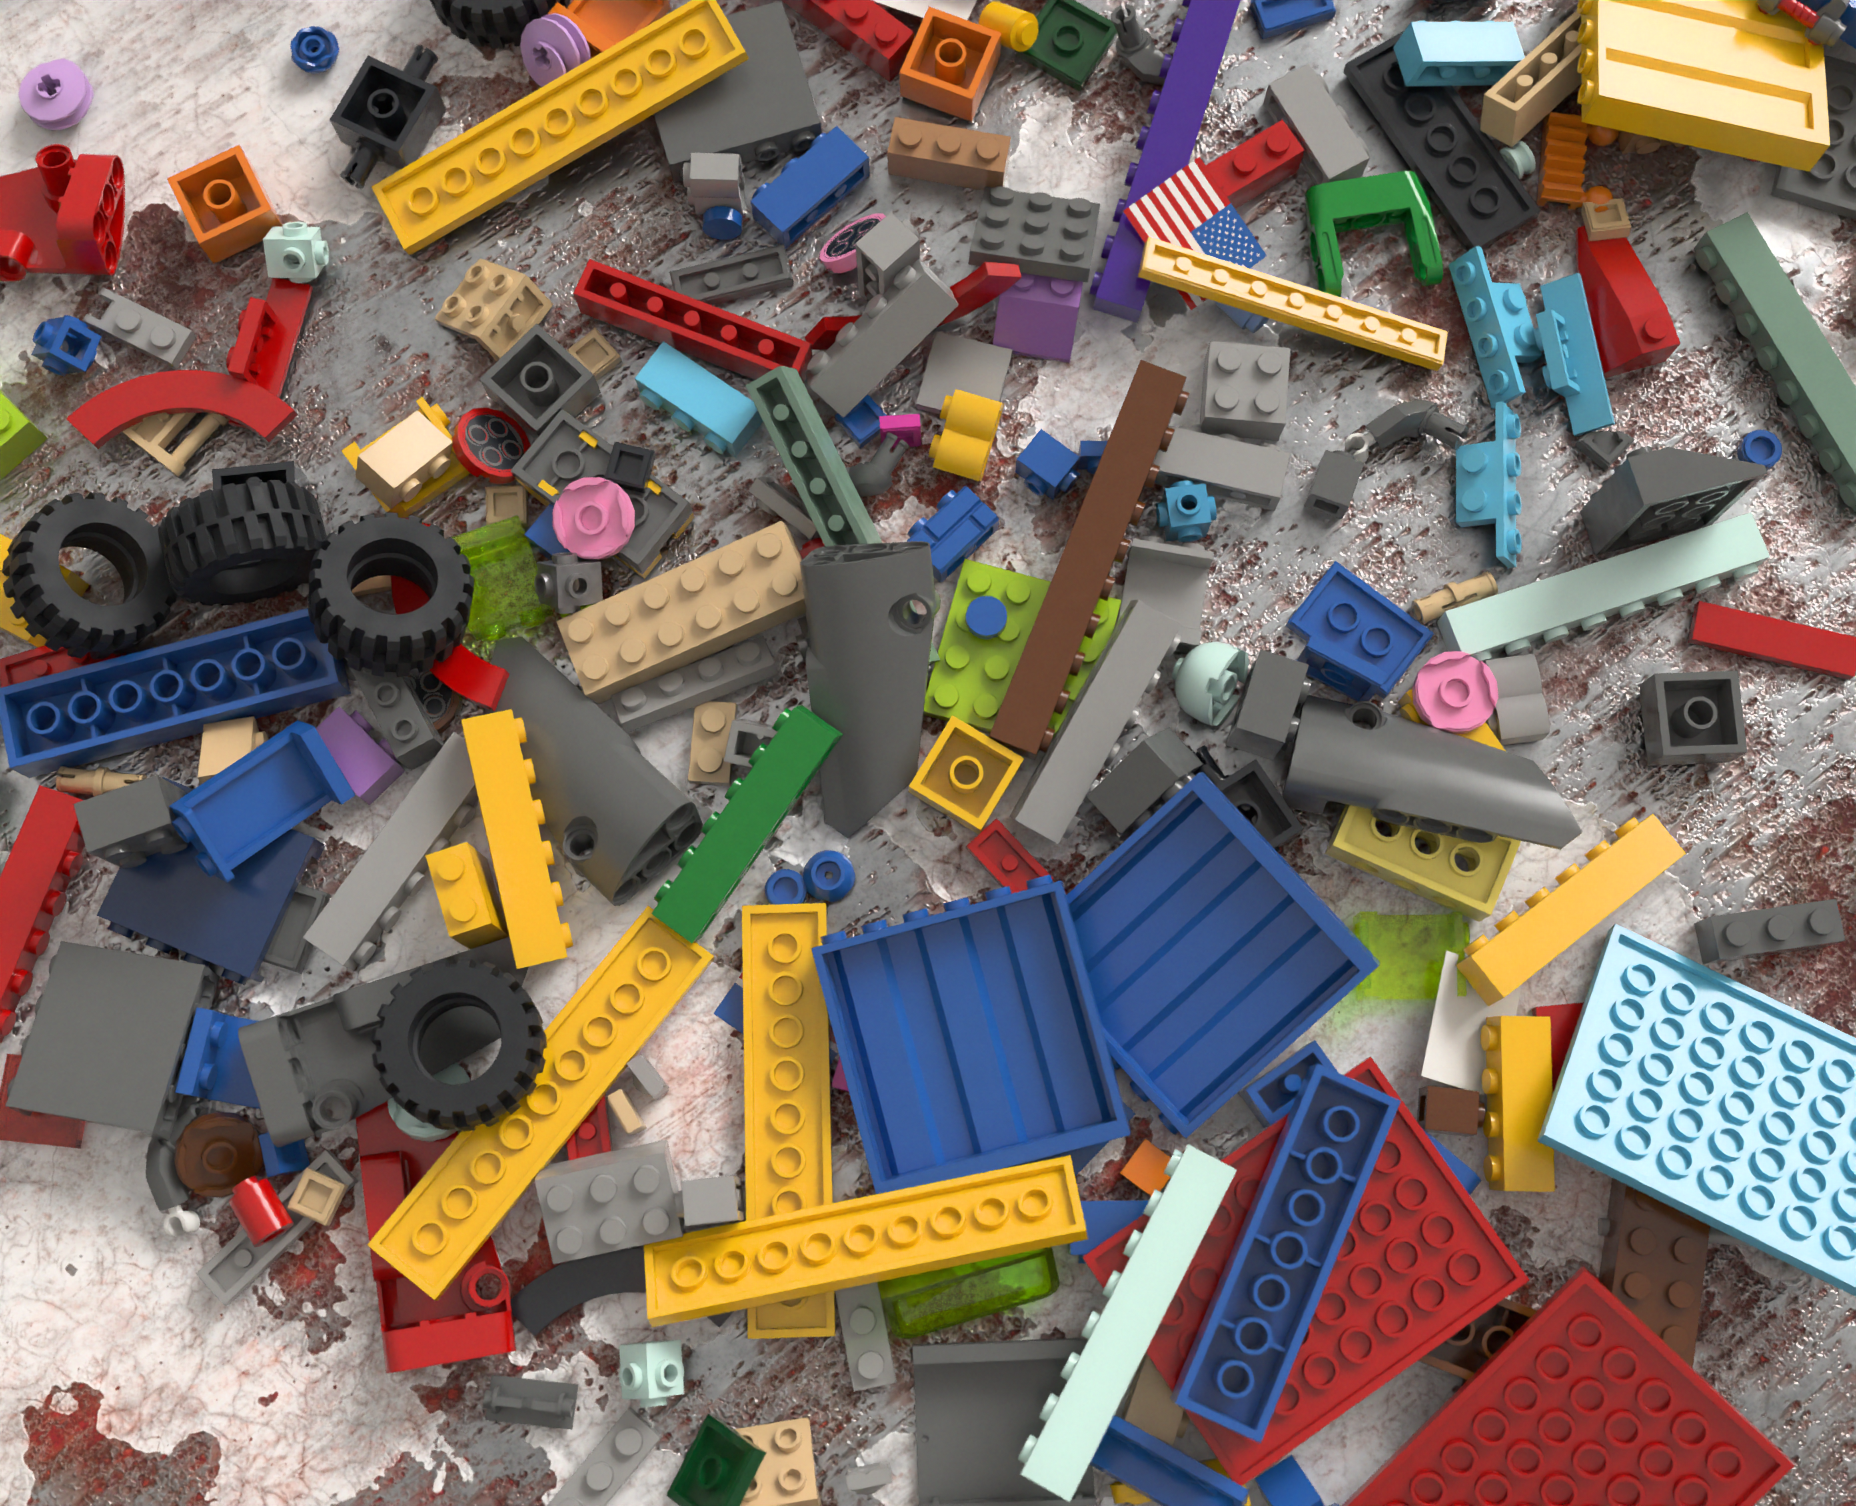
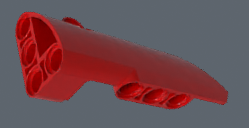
M53 144L42 148L36 154L35 161L38 167L0 176V281H21L27 273L107 276L115 274L122 248L125 223V175L120 156L80 154L77 160H74L72 152L68 147L61 144Z
M388 1100L356 1118L369 1242L458 1136V1131H456L447 1138L430 1142L411 1138L402 1132L393 1121L388 1110ZM492 1235L438 1301L432 1299L370 1248L373 1280L377 1286L386 1374L516 1351L509 1282L503 1272ZM485 1274L496 1276L501 1285L498 1296L492 1300L480 1298L475 1289L477 1280Z

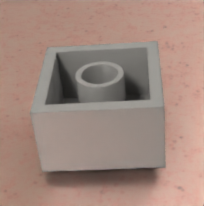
M1210 341L1204 359L1199 429L1209 435L1231 434L1241 438L1279 441L1286 424L1290 348Z

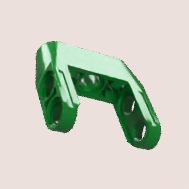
M1401 171L1326 182L1315 185L1305 192L1307 237L1319 291L1341 297L1342 294L1341 281L1344 270L1336 233L1399 223L1404 224L1415 277L1424 287L1442 283L1443 263L1429 201L1415 172Z

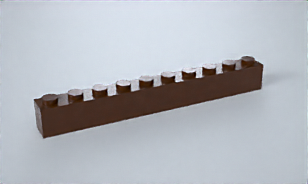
M1140 360L989 735V738L1016 754L1035 761L1039 751L1047 753L1055 733L1054 729L1049 728L1054 712L1062 715L1071 693L1065 690L1064 687L1069 675L1078 676L1086 655L1080 652L1079 649L1084 637L1092 639L1101 618L1100 615L1094 613L1099 599L1107 601L1116 578L1109 576L1114 562L1122 564L1131 542L1124 538L1129 524L1137 527L1146 505L1139 501L1143 489L1146 487L1152 490L1160 470V466L1154 464L1159 450L1166 453L1173 438L1175 429L1169 428L1173 414L1182 415L1190 393L1183 391L1186 376Z

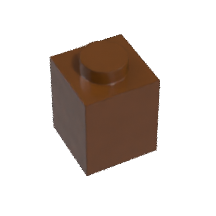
M1425 1086L1419 1088L1417 1122L1426 1132L1464 1137L1477 1135V1128L1483 1127L1485 1105L1483 1102H1479V1091Z

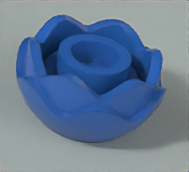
M310 26L302 28L291 40L292 60L305 72L323 73L329 70L338 58L339 46L335 35L322 27Z
M824 850L816 853L808 860L804 867L803 879L808 893L813 898L836 902L841 900L854 886L855 872L851 861L844 854L838 851ZM827 872L833 874L831 879L825 878Z

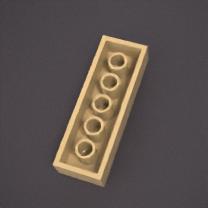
M779 521L556 621L585 696L601 704L612 699L611 695L687 666L806 613L800 562L803 559L792 532L783 521Z

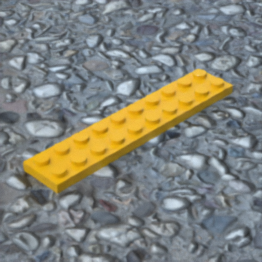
M691 0L371 187L403 249L409 255H412L749 58L717 1Z
M826 903L742 906L746 1221L833 1203L829 1014L811 948L821 946L820 937L827 935ZM835 1291L747 1308L748 1339L836 1336Z
M650 906L646 907L545 1029L547 1048L543 1049V1058L546 1061L543 1072L537 1073L534 1080L537 1086L530 1096L525 1094L518 1102L521 1107L512 1115L507 1111L499 1116L500 1122L489 1127L485 1124L475 1126L473 1131L460 1132L367 1244L432 1299L439 1300L534 1183L537 1174L546 1168L628 1067L626 1063L641 1051L714 961V956L698 943L689 942L651 913L654 909Z
M1071 1155L684 1233L682 1237L645 1244L644 1260L648 1321L651 1327H657L1087 1240L1088 1236Z

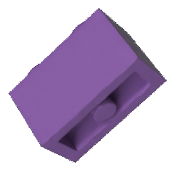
M339 706L316 729L353 792L368 805H371L405 770L396 762L397 758L385 738L377 743L368 734L373 726L356 710L349 715Z

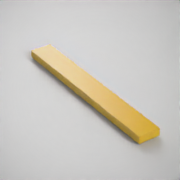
M1148 237L1144 244L1138 273L1140 278L1428 369L1438 371L1443 365L1448 331L1152 237Z

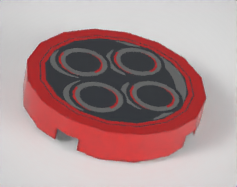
M487 407L475 408L464 414L454 428V436L452 437V447L458 461L469 473L477 478L480 475L489 478L488 482L504 484L514 481L516 478L510 470L531 446L525 431L513 418L495 409Z

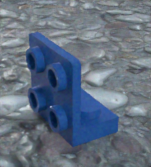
M197 1007L175 1093L261 1109L238 1036V1029L240 1027L258 1021L225 1015L214 1010Z

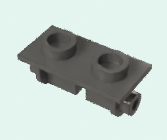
M492 1375L490 1390L485 1391L483 1398V1408H487L485 1420L572 1430L579 1384Z

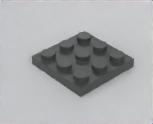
M985 186L970 248L968 265L981 266L984 262L1009 263L1019 265L1021 273L1088 283L1100 204L1092 203L1083 198L1066 199L1052 197L1043 192L1032 194L1013 191L1003 186L994 188Z

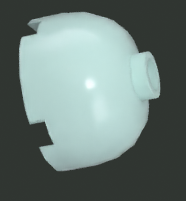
M1208 642L1192 649L1185 658L1180 657L1173 668L1172 679L1175 680V693L1181 708L1200 722L1211 726L1212 724L1216 726L1221 725L1229 717L1240 698L1239 695L1232 694L1236 688L1237 681L1246 682L1249 667L1248 653L1230 644Z

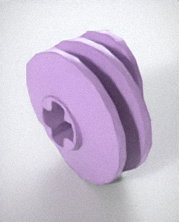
M552 13L544 15L539 19H534L526 25L521 35L520 48L523 62L529 75L541 87L591 59L590 49L585 36L579 27L566 16Z
M62 58L40 64L29 71L21 82L18 95L22 108L38 126L49 130H61L77 124L87 114L94 97V92L82 70L74 62Z

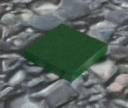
M1048 0L1036 17L1038 21L1036 41L1024 52L1015 51V56L1081 92L1118 37L1117 31L1111 20L1075 0Z
M708 1414L667 1492V1496L679 1506H740L766 1452L719 1418Z

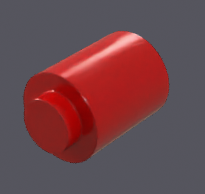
M256 1176L242 1181L232 1189L234 1196L228 1203L255 1248L274 1240L294 1225L290 1215L267 1178L258 1181Z

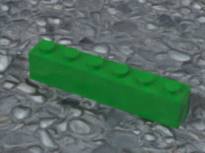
M803 705L794 707L792 711L786 708L772 727L777 733L767 746L765 743H762L756 749L748 762L753 766L744 780L738 777L725 794V798L729 802L721 814L715 811L701 829L705 837L696 848L691 845L677 864L682 869L674 882L668 879L654 897L658 905L651 914L691 943L703 937L843 736L842 733Z

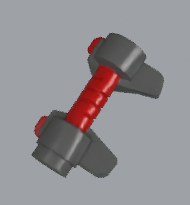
M1757 0L1756 2L1759 4V11L1764 14L1775 15L1781 10L1806 26L1804 35L1808 38V42L1815 46L1826 44L1832 48L1847 28L1846 25L1841 23L1842 20L1839 18L1849 6L1850 0H1831L1816 10V12L1797 0Z

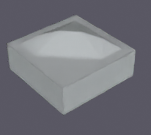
M638 1054L626 1063L632 1071L633 1085L638 1091L651 1095L657 1100L669 1091V1086L643 1055Z
M884 1461L848 1468L845 1474L847 1491L870 1495L876 1493L886 1484L892 1483L890 1463Z

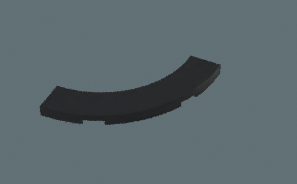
M626 1248L571 1260L558 1265L533 1280L510 1300L512 1315L534 1336H538L551 1322L563 1313L591 1299L618 1293H646L644 1248ZM734 1311L706 1317L718 1327H721Z

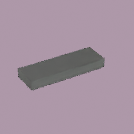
M784 244L669 272L675 292L709 305L794 285Z

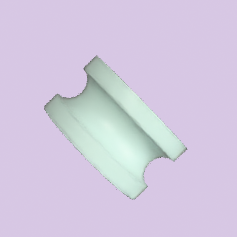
M1519 140L1513 147H1505L1499 151L1519 180L1523 177V173L1530 174L1534 172L1536 168L1534 155L1523 141Z

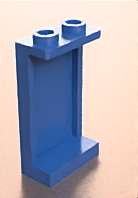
M297 720L169 807L177 818L172 822L176 832L186 843L191 841L199 854L194 858L200 869L209 878L214 875L225 882H229L235 878L231 872L233 868L330 801L342 805L354 797L355 793L315 726Z

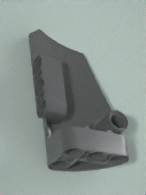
M912 541L825 546L814 549L800 562L810 646L806 653V671L811 710L815 715L843 734L819 769L826 824L847 838L894 799L912 782L917 774L934 617L938 613L941 604L940 596L934 589L931 549L928 542ZM910 600L921 602L926 608V614L922 615L914 612L910 606Z
M523 637L496 640L491 664L506 669L509 677L496 710L492 711L484 708L483 715L512 709L514 719L522 717L527 742L520 743L523 760L531 758L536 777V783L529 784L532 801L541 800L545 823L566 854L576 874L585 877L611 904L620 906L630 900L699 837L703 823L697 808L688 797L641 755L636 743L620 726L585 696L581 690ZM585 849H593L589 854L579 856Z
M1307 695L1305 703L1302 704L1300 721L1295 735L1282 794L1289 808L1322 814L1326 802L1335 801L1370 809L1372 816L1384 822L1467 841L1489 843L1493 842L1497 836L1559 850L1583 832L1558 791L1533 760L1382 712L1376 704L1369 701L1348 704ZM1357 720L1365 721L1371 726L1372 730L1357 727L1353 722Z
M509 937L443 958L449 964L457 963L459 957L472 958L476 964H482L484 961L496 965L501 972H508L518 980L521 986L529 968L528 966L516 969ZM433 962L419 966L424 972L434 968ZM419 967L334 994L331 998L238 1029L240 1045L270 1138L277 1148L330 1130L339 1129L358 1116L393 1098L383 1088L379 1081L381 1075L373 1064L372 1054L376 1052V1045L371 1042L372 1030L380 1026L381 1020L376 1015L382 1003L389 1006L394 998L390 991L398 982L403 987L412 980L409 973ZM462 1006L450 1009L438 1016L427 1028L420 1047L421 1061L427 1072L433 1076L500 1039L499 1027L490 1014L478 1007ZM329 1097H337L344 1102L346 1112L342 1119L332 1118L326 1112L325 1104Z

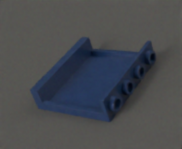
M163 777V779L184 790L186 794L194 790ZM290 829L233 868L231 872L235 878L225 882L214 875L209 878L200 869L194 858L199 853L190 841L187 843V847L179 852L171 854L158 852L147 856V861L139 866L126 869L120 867L97 916L111 921L107 928L108 930L132 939L135 931L148 936L145 945L170 954L172 947L186 952L183 959L186 962L202 964L209 967L211 962L224 968L221 976L242 985L246 984L248 978L262 983L264 977L257 974L310 858L319 860L325 844L311 836Z

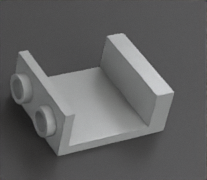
M1143 536L1141 539L1133 538L1118 622L1130 601L1139 599L1182 624L1177 633L1181 636V640L1174 653L1187 655L1192 649L1200 645L1202 632L1200 630L1208 573L1213 561L1214 552L1206 551L1204 546L1196 543H1182L1181 546L1165 544L1163 539L1154 536Z

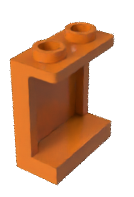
M573 0L567 8L557 2L548 14L557 13L573 21L585 36L590 49V57L593 58L662 18L669 12L671 6L669 0Z

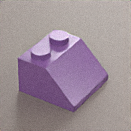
M1021 273L1022 278L999 296L993 345L1012 349V354L1070 363L1083 282Z

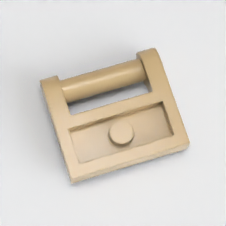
M206 412L207 415L171 455L164 449L196 413H161L143 418V422L122 431V433L171 473L179 477L186 470L184 464L219 425L224 427L229 419L222 415Z

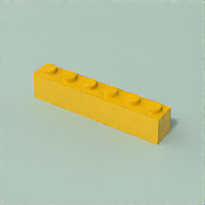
M512 709L462 719L461 725L516 969L567 958L566 948L573 947L568 922L560 924L556 907L564 906L559 881L551 883L547 866L555 865L550 841H541L538 825L546 823L541 800L532 801L529 784L536 783V777L531 758L523 760L520 743L527 742L522 717L514 719Z
M1651 814L1641 822L1632 817L1614 831L1618 837L1617 840L1610 845L1606 840H1603L1584 854L1589 860L1585 865L1579 868L1576 863H1573L1557 875L1555 880L1559 885L1549 892L1544 886L1524 902L1529 908L1521 915H1518L1513 910L1494 925L1498 933L1488 940L1482 934L1463 949L1468 956L1459 962L1456 967L1487 1006L1505 998L1686 854L1654 814Z

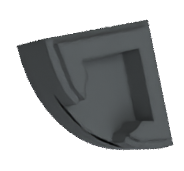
M1593 431L1578 440L1575 446L1601 469L1606 471L1635 439L1622 431Z

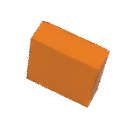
M1143 1139L1119 1174L1151 1197L1155 1189L1161 1192L1171 1178L1164 1174L1171 1157L1147 1139Z

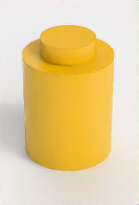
M993 1L985 6L979 17V25L1001 32V46L1018 52H1024L1037 39L1038 21L1035 15L1030 12Z

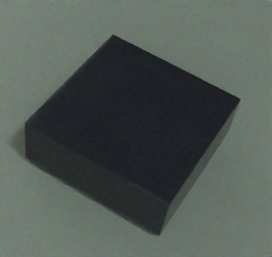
M614 442L604 479L618 484L621 488L646 493L656 457L655 451Z

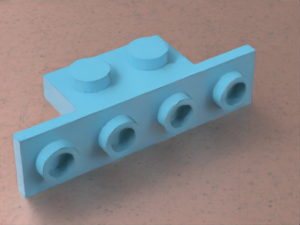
M1475 246L1450 263L1449 268L1492 409H1495L1496 402L1507 404L1526 392L1517 363H1531L1540 358L1542 353L1535 340L1534 327L1521 285L1517 283H1493L1482 247Z
M1576 273L1540 286L1546 311L1536 314L1538 328L1534 329V336L1538 348L1545 353L1547 365L1543 366L1542 370L1546 385L1549 389H1553L1565 397L1574 436L1577 437L1615 425L1581 274Z
M1496 402V441L1462 445L1456 450V523L1461 528L1496 523V558L1508 568H1515L1516 554L1521 553L1522 549L1521 535L1519 530L1516 529V515H1520L1522 508L1520 494L1516 491V477L1521 474V460L1516 452V438H1520L1521 423L1519 416L1514 414L1504 402Z

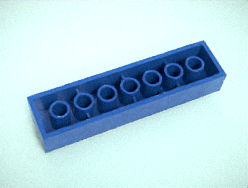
M308 608L2 687L0 688V721L9 768L28 778L58 771L61 766L70 768L203 733L204 724L252 716L257 719L351 694L343 658L337 660L328 652V643H320L314 633V624L310 622Z
M1318 1063L1309 1066L1170 1399L1175 1404L1261 1443L1398 1110L1400 1100Z

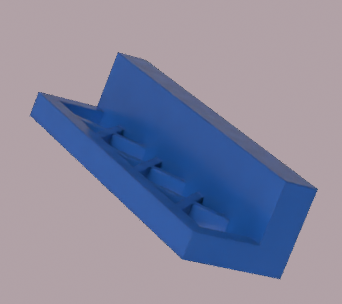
M1115 1414L1089 1463L1094 1468L1161 1506H1245L1247 1503L1248 1489Z

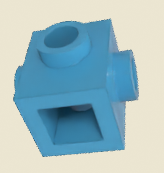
M1189 480L1175 482L1170 485V488H1165L1161 502L1156 503L1157 523L1159 527H1164L1166 542L1177 540L1179 542L1197 541L1202 537H1206L1211 521L1216 520L1214 496H1207L1205 483L1194 485V482Z

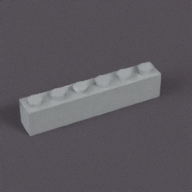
M1139 599L1130 601L1051 741L1047 753L1042 757L1009 817L1057 844L1060 843L1062 837L1068 839L1079 821V817L1075 816L1083 801L1086 803L1090 801L1086 796L1099 784V781L1095 778L1103 764L1108 767L1119 751L1120 745L1116 741L1124 728L1129 730L1135 723L1140 713V708L1136 707L1144 692L1149 694L1157 684L1161 675L1157 668L1163 657L1169 658L1176 650L1181 640V636L1177 634L1182 625L1181 623Z
M453 731L303 936L305 940L341 965L354 971L358 965L363 966L369 961L376 950L374 943L383 930L389 931L396 924L401 915V910H399L408 896L413 897L424 885L426 881L424 874L429 868L425 855L450 848L451 842L449 839L457 828L465 827L472 819L476 810L473 806L478 801V796L463 737Z

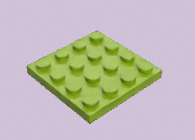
M964 559L938 650L941 660L934 664L925 696L923 715L944 721H949L953 715L977 730L991 732L1051 581ZM981 596L997 598L1004 604L1007 611L1005 629L1000 635L992 639H981L974 636L966 624L968 606L973 600ZM1111 597L1107 601L1099 599L1094 613L1101 616L1093 638L1084 637L1079 649L1080 652L1086 654L1077 677L1069 675L1064 687L1065 690L1071 692L1062 715L1054 712L1049 728L1055 730L1054 736L1112 635L1122 600Z

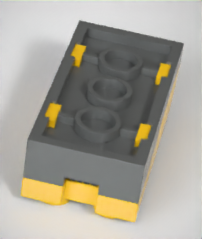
M561 409L510 471L516 480L545 506L549 504L554 506L556 500H559L564 492L563 490L570 483L583 477H605L613 446ZM652 474L650 475L646 493L622 488L629 496L635 510V527L629 542L617 554L613 555L644 579L662 558L659 550L672 535L678 539L695 518L690 502Z

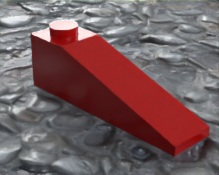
M1585 226L1578 227L1576 229V273L1581 274L1604 378L1666 362L1681 343L1667 306L1628 239L1622 237L1589 241Z

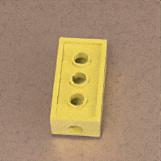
M1345 804L1324 854L1478 922L1492 914L1521 841L1497 836L1493 842L1478 843L1388 822L1384 823L1389 826L1391 837H1385L1376 829V821L1381 820L1372 816L1370 809ZM1415 838H1420L1428 844L1429 854L1421 853L1417 849ZM1455 855H1459L1466 860L1468 872L1462 871L1457 867L1454 860Z

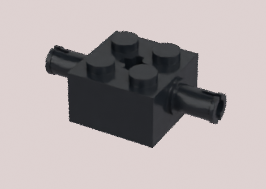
M416 45L403 71L368 55L331 116L330 122L341 142L356 149L345 169L340 174L342 179L353 186L357 182L356 188L363 189L366 180L378 161H383L398 169H402L418 160L447 109L437 87L425 82L433 66L438 62L437 55L427 47L423 53L424 47Z
M1205 745L1198 748V752L1195 753L1193 751L1203 763L1193 774L1196 776L1199 772H1203L1243 816L1249 818L1250 823L1278 853L1281 851L1280 848L1295 839L1304 829L1256 759L1232 775H1224Z

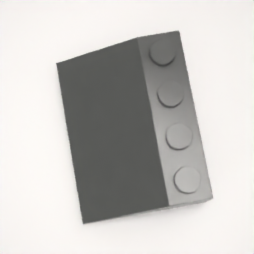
M1646 446L1631 451L1626 455L1627 459L1622 465L1614 469V474L1609 479L1602 482V487L1598 492L1590 496L1591 500L1583 507L1580 513L1594 554L1598 556L1712 525L1767 474L1765 465L1672 447L1653 451L1651 446Z

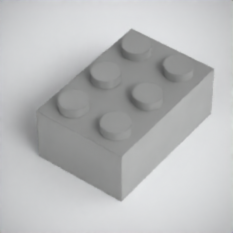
M667 1139L549 1164L537 1174L534 1180L553 1264L683 1236L685 1220L684 1218H677L675 1191H678Z

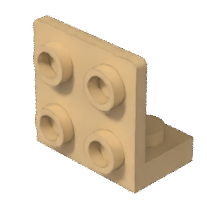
M479 259L468 269L465 278L453 294L443 302L441 310L435 316V320L440 325L475 338L498 361L536 323L539 324L553 306V303L526 274L484 259Z
M808 1418L734 1429L766 1452L740 1506H822L816 1483L811 1426Z

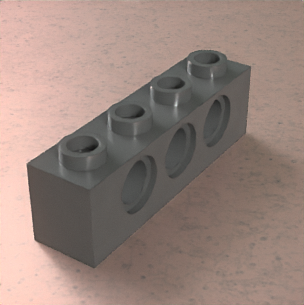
M363 600L361 601L363 605L370 608ZM363 667L361 671H357L351 668L395 757L411 771L434 759L444 743L409 677H396V672H385L384 677L371 675V669Z

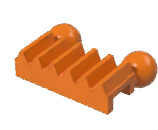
M1554 112L1547 114L1543 120L1537 205L1544 206L1547 201L1568 203V209L1576 210L1577 207L1582 208L1583 202L1605 204L1614 199L1612 192L1604 186H1593L1586 192H1583L1584 189L1581 186L1585 174H1582L1586 164V160H1584L1587 150L1585 145L1586 138L1588 137L1591 143L1596 146H1607L1616 140L1619 130L1582 122V116ZM1599 206L1594 209L1595 212L1609 210L1606 206Z

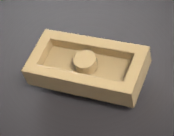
M708 701L695 706L688 782L690 784L731 786L733 763L725 762L724 757L732 720L737 718L738 706L736 703Z

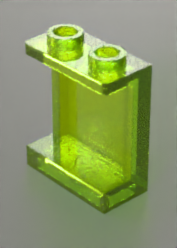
M518 515L452 537L461 547L460 555L464 554L467 556L471 565L470 575L474 578V591L468 628L477 641L483 639L485 642H491L501 639L507 635L506 631L520 626L526 629L537 627L546 621L545 618L554 615L552 606L539 603V597L534 586L535 577L538 574L537 561L532 546L524 535L527 532Z
M1369 911L1356 914L1353 917V934L1380 962V965L1356 986V1000H1436L1446 950L1459 955L1458 964L1465 958L1463 949L1470 942L1469 925L1467 922H1463L1462 912L1456 911L1449 914L1378 915L1377 911ZM1457 968V996L1465 997L1467 995L1466 978Z

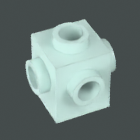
M304 222L285 223L282 227L273 226L263 238L268 278H289L294 283H306L317 278L323 267L328 264L329 248L327 242L322 241L320 227H307V224Z
M681 1340L649 1341L619 1345V1381L622 1399H640V1407L667 1405L666 1396L684 1394Z

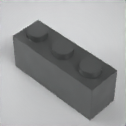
M1836 899L1711 916L1694 923L1703 965L1823 948L1846 941Z

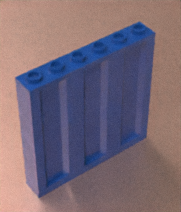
M1199 772L1066 895L1113 1067L1116 1070L1122 1067L1131 1077L1132 1081L1129 1085L1137 1096L1146 1103L1151 1100L1162 1112L1158 1117L1164 1126L1174 1135L1180 1132L1185 1139L1380 965L1378 959L1203 772Z
M1051 875L1026 881L1028 889L1012 894L1010 886L985 892L987 901L970 905L968 897L944 903L945 912L929 916L927 908L903 914L904 923L888 927L886 919L861 926L862 935L847 938L846 932L840 931L820 937L822 945L811 948L876 1194L999 1170L1130 1135L1131 1129L1063 881L1053 882Z

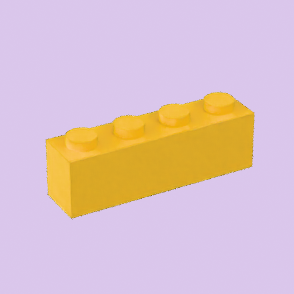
M1486 1017V1025L1481 1029L1480 1040L1482 1049L1486 1051V1068L1482 1072L1481 1083L1483 1092L1487 1094V1112H1485L1483 1133L1488 1138V1155L1484 1159L1483 1171L1485 1179L1489 1182V1190L1555 1192L1554 1149L1538 1142L1552 1099L1550 1017Z

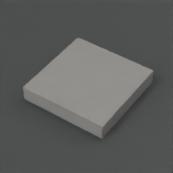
M936 331L918 394L916 409L940 414L946 395L953 396L955 389L1000 402L1013 350Z

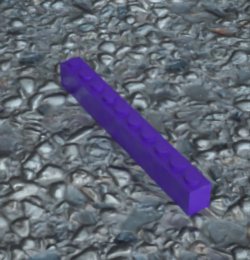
M1183 0L1182 6L1187 7L1188 11L1185 20L1177 18L1170 42L1177 43L1173 56L1165 55L1159 74L1160 78L1165 79L1162 92L1157 90L1153 92L1147 113L1154 115L1150 128L1142 126L1136 149L1142 151L1138 164L1130 163L1124 183L1125 186L1131 187L1127 200L1119 198L1112 220L1119 223L1115 236L1107 235L1101 258L1107 259V263L1103 273L1095 272L1089 294L1096 296L1093 310L1135 323L1139 321L1151 281L1138 277L1145 243L1123 211L1189 164L1241 0Z

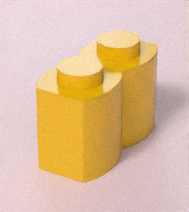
M955 389L953 396L946 395L940 413V418L946 420L942 436L934 435L929 450V457L934 459L933 468L981 481L1004 403Z

